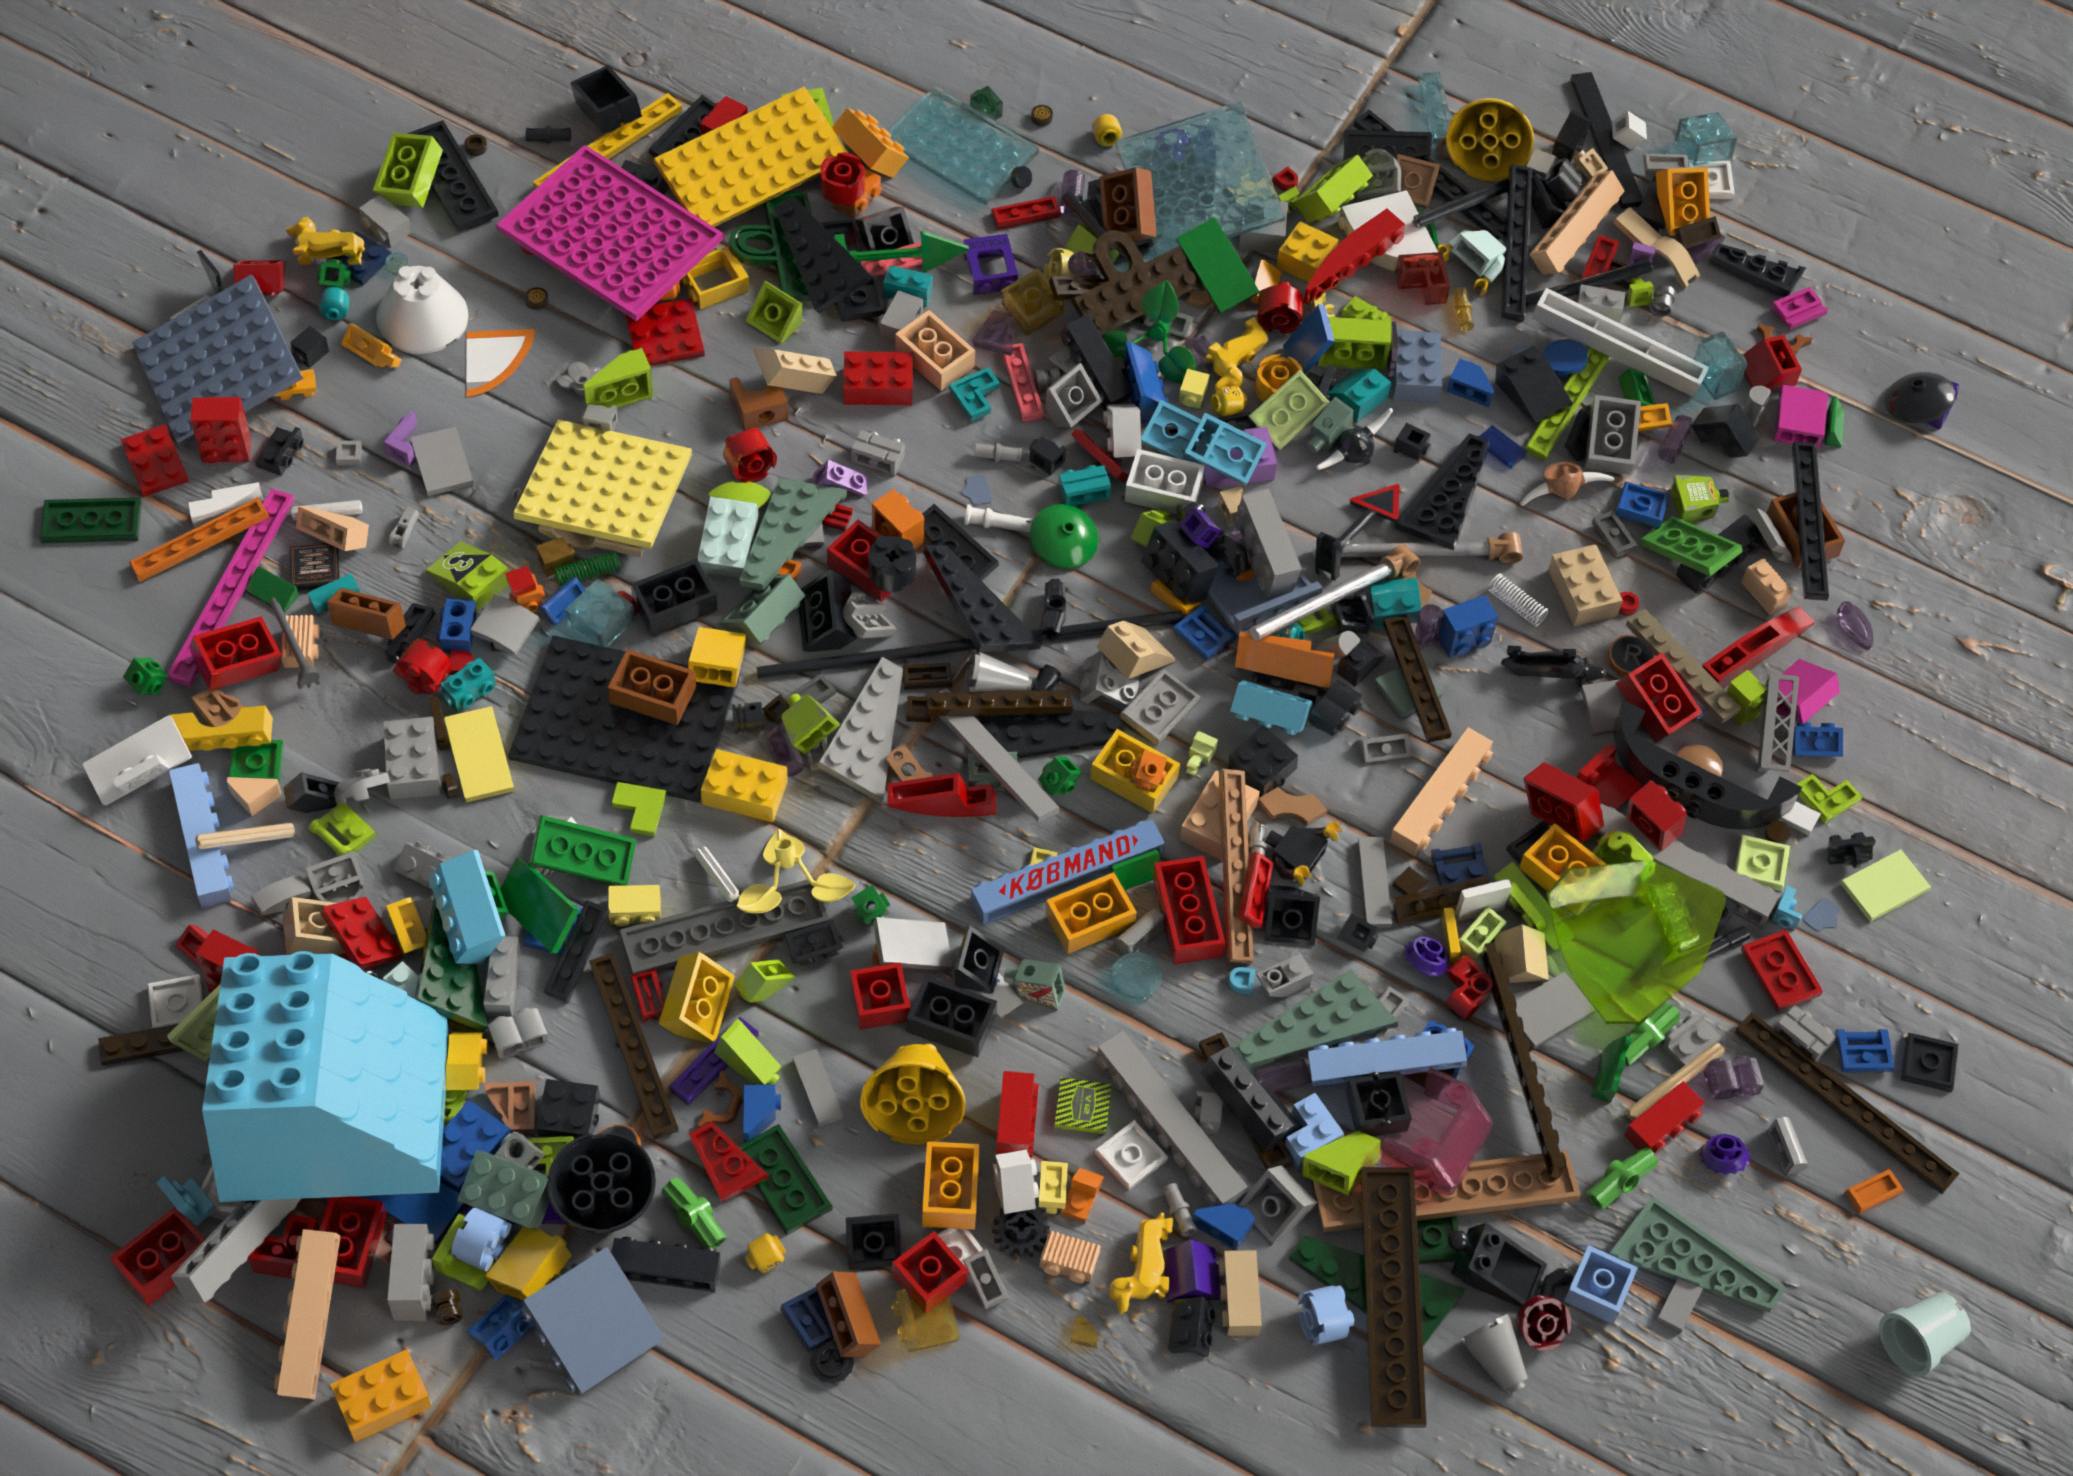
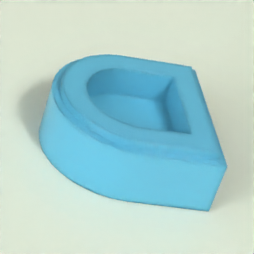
M1244 967L1233 969L1228 978L1230 989L1235 993L1252 995L1255 969Z

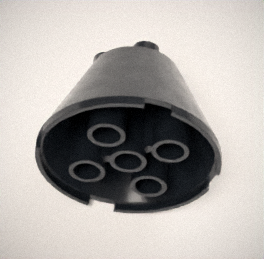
M613 1132L597 1135L590 1133L574 1139L556 1155L548 1173V1195L555 1212L570 1226L589 1233H610L634 1223L649 1207L656 1187L654 1166L647 1152L634 1140Z

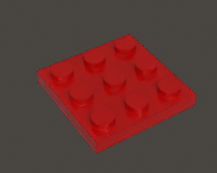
M691 298L654 304L637 321L625 314L633 350L642 348L649 365L705 356Z

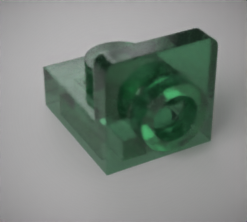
M989 86L976 90L970 95V109L972 111L983 107L984 111L995 120L1002 117L1003 102Z

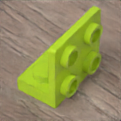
M458 1213L432 1258L436 1272L483 1292L489 1283L485 1276L497 1260L493 1261L491 1267L486 1272L454 1257L452 1245L459 1228L463 1230L468 1223L464 1221L465 1216Z

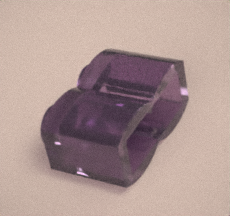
M1738 1056L1733 1061L1716 1058L1707 1063L1703 1071L1710 1098L1714 1100L1728 1099L1735 1096L1748 1097L1758 1095L1764 1087L1756 1058Z

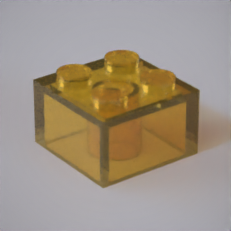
M1039 268L1001 290V304L1027 336L1064 314V300L1054 299L1049 280Z

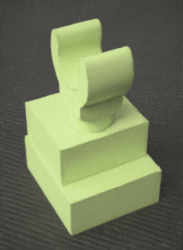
M1200 731L1196 733L1193 744L1190 747L1189 758L1191 759L1186 766L1188 767L1186 773L1195 776L1201 763L1208 766L1211 758L1216 753L1218 739Z

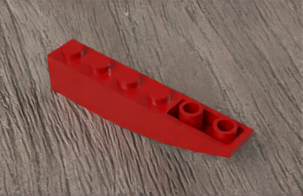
M1386 208L1354 230L1336 246L1316 270L1305 289L1303 302L1307 305L1313 300H1318L1324 292L1335 288L1340 281L1346 277H1351L1362 266H1367L1376 256L1383 255L1392 245L1399 244L1404 238L1405 223Z
M1799 606L1744 635L1705 662L1702 667L1724 689L1743 672L1751 670L1815 624V621Z

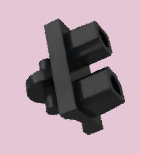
M1863 832L1854 833L1850 839L1845 840L1840 835L1830 836L1828 862L1830 865L1850 862L1853 868H1860L1862 861L1873 859V846L1876 840L1873 836L1866 837Z

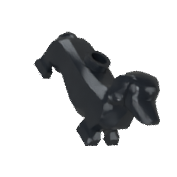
M1193 501L1185 505H1177L1176 511L1182 517V522L1193 508L1206 513L1205 507L1201 503ZM1223 530L1208 549L1202 547L1212 558L1223 560L1228 566L1225 569L1226 574L1233 578L1240 576V571L1246 572L1251 569L1245 546L1225 535Z
M1508 645L1507 654L1509 657L1501 661V665H1505V668L1510 669L1517 676L1575 678L1576 685L1580 687L1593 684L1594 681L1607 676L1604 669L1591 666L1587 657L1582 659L1579 655H1576V649H1563V652L1542 651L1529 653L1521 651V646Z

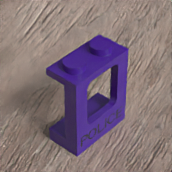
M1008 234L964 239L963 244L969 247V251L964 253L963 256L965 261H968L973 281V295L1017 289L1018 272ZM1003 255L1007 268L1006 273L986 276L981 273L978 259Z

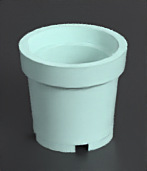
M1938 1292L1908 1308H1898L1881 1318L1879 1334L1882 1344L1889 1357L1904 1372L1916 1377L1927 1375L1939 1364L1940 1359L1969 1336L1971 1332L1969 1318L1964 1309L1960 1311L1956 1307L1955 1303L1957 1301L1952 1296Z

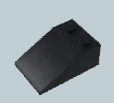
M1534 345L1496 364L1495 383L1534 424L1572 406L1573 402L1548 360Z

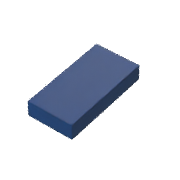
M572 577L545 600L539 608L549 623L556 626L586 600L589 595L577 577Z

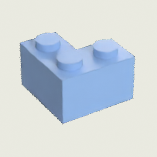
M1316 1093L1295 1103L1291 1113L1303 1127L1286 1137L1285 1147L1297 1171L1303 1168V1156L1306 1153L1344 1136L1343 1131Z

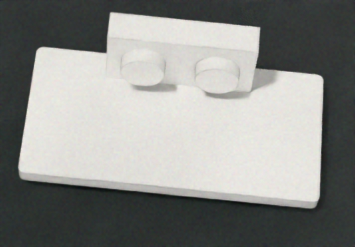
M166 716L84 762L83 767L101 803L107 806L189 760L192 756L173 718Z

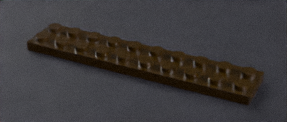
M1361 1167L1371 1427L1426 1428L1414 1167Z

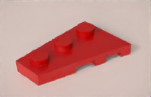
M712 1121L689 1133L722 1202L769 1178V1175Z

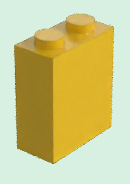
M698 627L688 663V669L695 671L696 682L736 687L745 653L746 634Z
M523 1226L485 1277L497 1292L504 1295L508 1294L514 1299L523 1301L551 1283L552 1277L555 1274H559L572 1254L566 1248V1241L560 1236L553 1235L552 1237L539 1228L534 1230Z

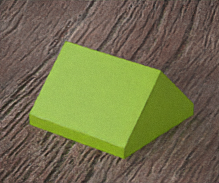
M764 281L745 321L777 342L783 343L802 325V303L767 281Z

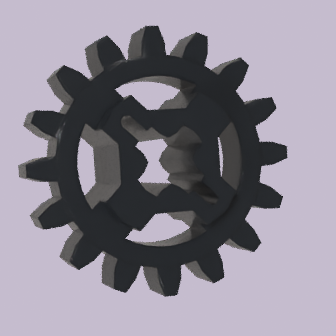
M1001 1208L1000 1216L994 1217L995 1225L992 1226V1234H996L994 1236V1243H1001L1000 1251L1008 1249L1009 1257H1012L1014 1253H1018L1019 1259L1023 1258L1024 1253L1033 1257L1034 1249L1041 1252L1042 1243H1046L1047 1234L1050 1231V1226L1046 1225L1048 1217H1041L1042 1209L1004 1214L1003 1208ZM1018 1228H1023V1232H1019Z

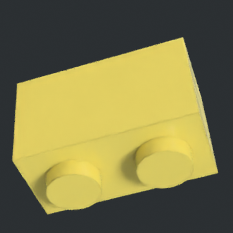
M660 885L609 886L610 925L624 927L629 924H643L661 919Z

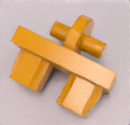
M314 369L300 371L304 379L277 393L274 397H279L280 400H288L294 394H301L304 397L313 396L314 392H317Z

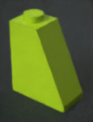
M736 1019L720 1037L714 1053L752 1085H775L780 1079L778 1073L781 1065L739 1019Z
M1355 1131L1308 1152L1303 1156V1176L1349 1195L1361 1181V1167H1373L1379 1161L1381 1140L1363 1132Z

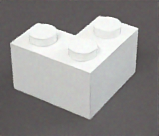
M1135 404L1107 405V411H1103V422L1107 429L1110 430L1111 435L1110 438H1107L1108 452L1111 451L1114 458L1135 456L1137 449L1141 450L1140 409Z
M1027 1150L995 1155L996 1164H993L995 1188L1004 1214L1036 1209L1035 1198H1039L1037 1182H1034L1033 1175H1037L1035 1160H1030Z

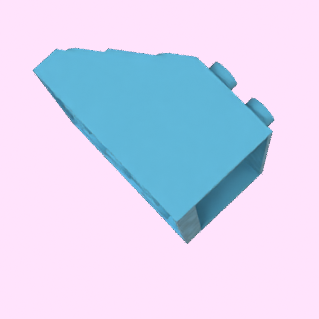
M299 951L291 955L259 956L253 953H246L237 957L224 958L202 1108L219 1202L439 1193L446 1099V1063L449 1049L447 1017L438 1014L432 1007L407 996L406 991L363 972L357 965L334 954H313L308 951Z

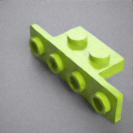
M1511 862L1495 874L1494 878L1497 882L1509 879L1512 888L1508 902L1514 909L1518 907L1523 912L1521 917L1530 928L1534 926L1536 930L1545 934L1546 942L1554 951L1574 937L1573 933L1514 862Z

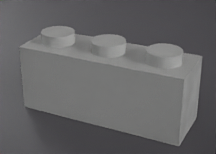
M505 936L490 954L484 998L486 1018L495 1019L500 1016H513L521 956L519 937Z

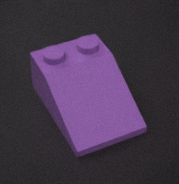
M1268 427L1242 430L1267 443L1248 483L1274 480L1277 461ZM1232 449L1230 456L1235 460H1239L1242 458V452L1238 449ZM1205 466L1204 479L1207 488L1241 484Z

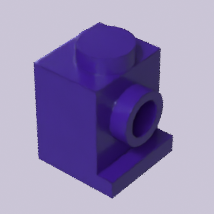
M1193 508L1179 524L1194 543L1207 549L1222 532L1204 512Z

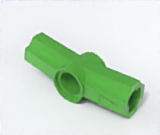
M1666 1002L1650 1017L1645 1018L1631 1030L1632 1033L1629 1037L1633 1039L1626 1053V1066L1634 1063L1645 1051H1649L1665 1038L1664 1034L1681 1019L1679 1016L1680 1012L1674 1005Z
M1648 1147L1641 1148L1622 1162L1620 1160L1611 1162L1605 1170L1604 1177L1586 1192L1587 1198L1598 1210H1604L1622 1192L1627 1194L1633 1191L1639 1179L1658 1166V1159L1653 1151Z
M675 1177L669 1180L662 1188L661 1194L677 1210V1217L681 1225L686 1229L691 1228L704 1247L714 1250L725 1242L727 1237L712 1217L713 1211L708 1200L704 1197L697 1198L681 1179Z

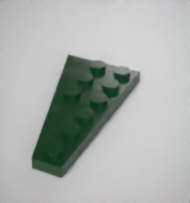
M434 896L414 999L432 1007L438 1014L484 1032L488 1024L477 964L455 963Z
M1304 1236L1290 1254L1289 1260L1324 1285L1341 1286L1345 1293V1300L1366 1314L1364 1255ZM1419 1274L1424 1347L1464 1294L1465 1288Z

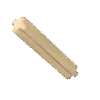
M292 823L205 833L198 834L195 842L198 849L290 838L294 836L295 829Z

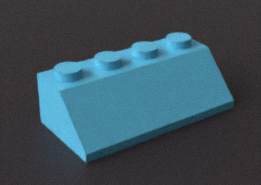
M472 850L440 863L429 877V884L436 899V907L441 915L443 929L446 931L449 941V948L455 963L482 964L505 937L478 850Z

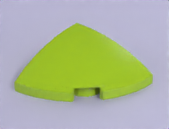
M732 481L724 483L708 493L710 497L757 503L758 511L772 497V493L769 490L753 482L735 483Z

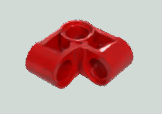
M1463 955L1445 971L1450 980L1458 987L1449 996L1446 1004L1463 1021H1466L1488 1001L1493 982L1490 976L1481 970L1470 957ZM1481 986L1485 991H1479L1475 987Z

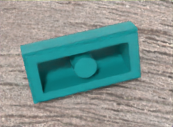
M348 574L308 592L309 604L314 613L318 614L329 609L327 601L340 588L360 593L353 575Z

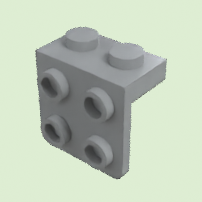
M1101 651L1085 660L1083 680L1080 684V701L1088 704L1102 695L1127 707L1137 697L1140 675L1128 679Z

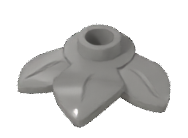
M575 362L568 367V374L558 376L556 381L563 389H573L577 395L584 396L583 384L601 369L599 367L589 369L586 364Z

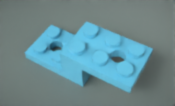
M1160 400L1141 437L1142 443L1170 457L1205 465L1245 486L1267 446V443L1207 413H1204L1202 419H1199L1163 400ZM1169 425L1174 426L1177 429V434L1175 436H1168L1165 433V427ZM1232 449L1240 450L1242 458L1239 460L1231 458L1230 451Z

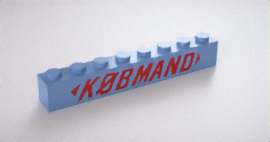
M1153 820L1141 821L1126 830L1114 831L1105 838L1093 839L1087 845L1079 848H1070L1061 855L1049 856L1035 865L1029 864L1014 873L1002 874L996 880L988 883L981 882L971 889V902L982 924L985 925L1111 874L1112 865L1153 850H1158L1159 857L1163 856L1165 842Z

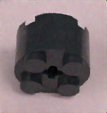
M880 536L876 539L868 553V575L876 587L887 592H898L902 590V587L913 583L916 576V551L910 540L897 536Z

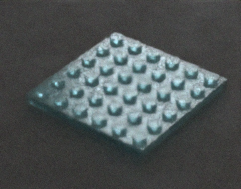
M1241 101L1115 141L1125 170L1137 167L1151 171L1157 237L1150 239L1157 257L1179 247L1176 242L1177 237L1214 217L1228 239L1285 221L1284 212Z

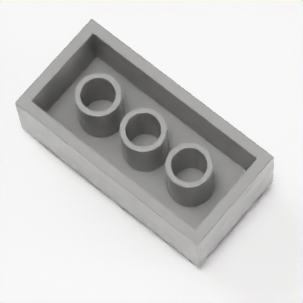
M1269 489L1242 495L1240 504L1237 507L1236 517H1234V525L1237 531L1240 530L1242 544L1250 554V564L1252 569L1256 570L1258 574L1260 589L1265 591L1267 598L1294 591L1302 568Z

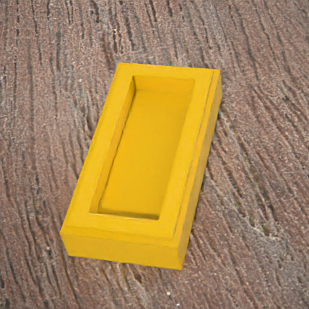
M1444 908L1441 923L1445 948L1448 954L1447 961L1449 964H1454L1459 959L1461 952L1455 913L1453 908Z

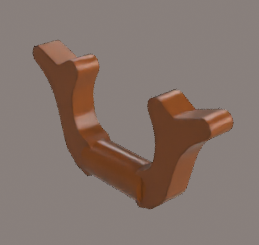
M1759 323L1757 330L1762 334L1763 339L1771 338L1774 327H1766ZM1796 334L1794 339L1795 345L1790 346L1796 355L1803 346L1811 344L1812 338Z
M723 1070L719 1072V1081L714 1084V1087L717 1091L726 1090L732 1094L728 1108L721 1115L712 1114L707 1109H704V1117L698 1122V1128L711 1121L714 1124H728L735 1119L743 1096L740 1088L727 1080Z

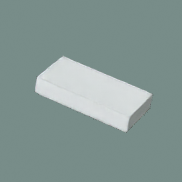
M1795 802L1792 810L1778 821H1782L1809 836L1821 813Z

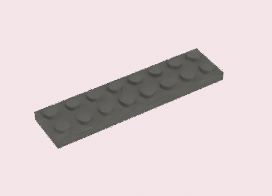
M808 880L778 887L775 891L781 894L782 899L778 906L765 913H747L738 909V898L733 902L725 901L620 929V935L632 974L636 975L650 970L659 971L677 965L679 957L701 952L705 956L711 957L782 938L787 933L829 921L824 903L812 896L811 891L814 886H811Z

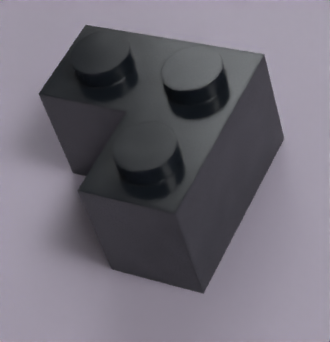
M1740 404L1703 408L1691 424L1701 443L1719 441L1729 458L1748 456L1760 439Z

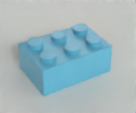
M1243 680L1238 683L1230 711L1235 713L1236 718L1246 721L1254 718L1259 720V725L1269 728L1277 725L1282 727V732L1295 735L1297 732L1304 730L1312 701Z

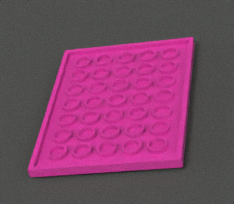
M586 145L581 147L496 224L499 232L635 321L641 318L723 240L722 232Z

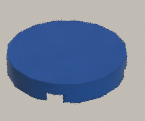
M1557 340L1549 344L1543 352V356L1548 360L1555 374L1561 377L1568 376V374L1573 372L1574 375L1581 372L1588 362L1587 349L1577 340Z

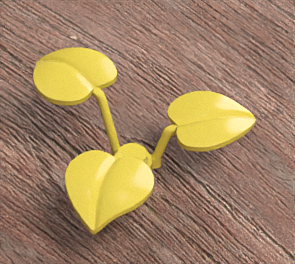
M778 829L767 843L763 853L764 860L770 865H775L772 886L769 887L766 884L749 886L741 893L737 908L747 913L757 914L771 911L778 906L782 899L781 894L775 891L778 884L780 866L782 868H791L795 865V862L798 863L811 886H814L811 891L812 896L820 902L829 903L840 900L853 891L856 886L849 878L834 873L822 874L818 877L817 881H814L800 858L805 851L804 844Z

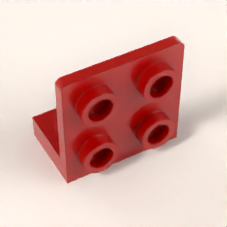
M1610 742L1579 771L1577 779L1597 789L1600 805L1602 803L1618 810L1641 789L1642 784L1615 762L1616 758L1614 757L1617 747Z

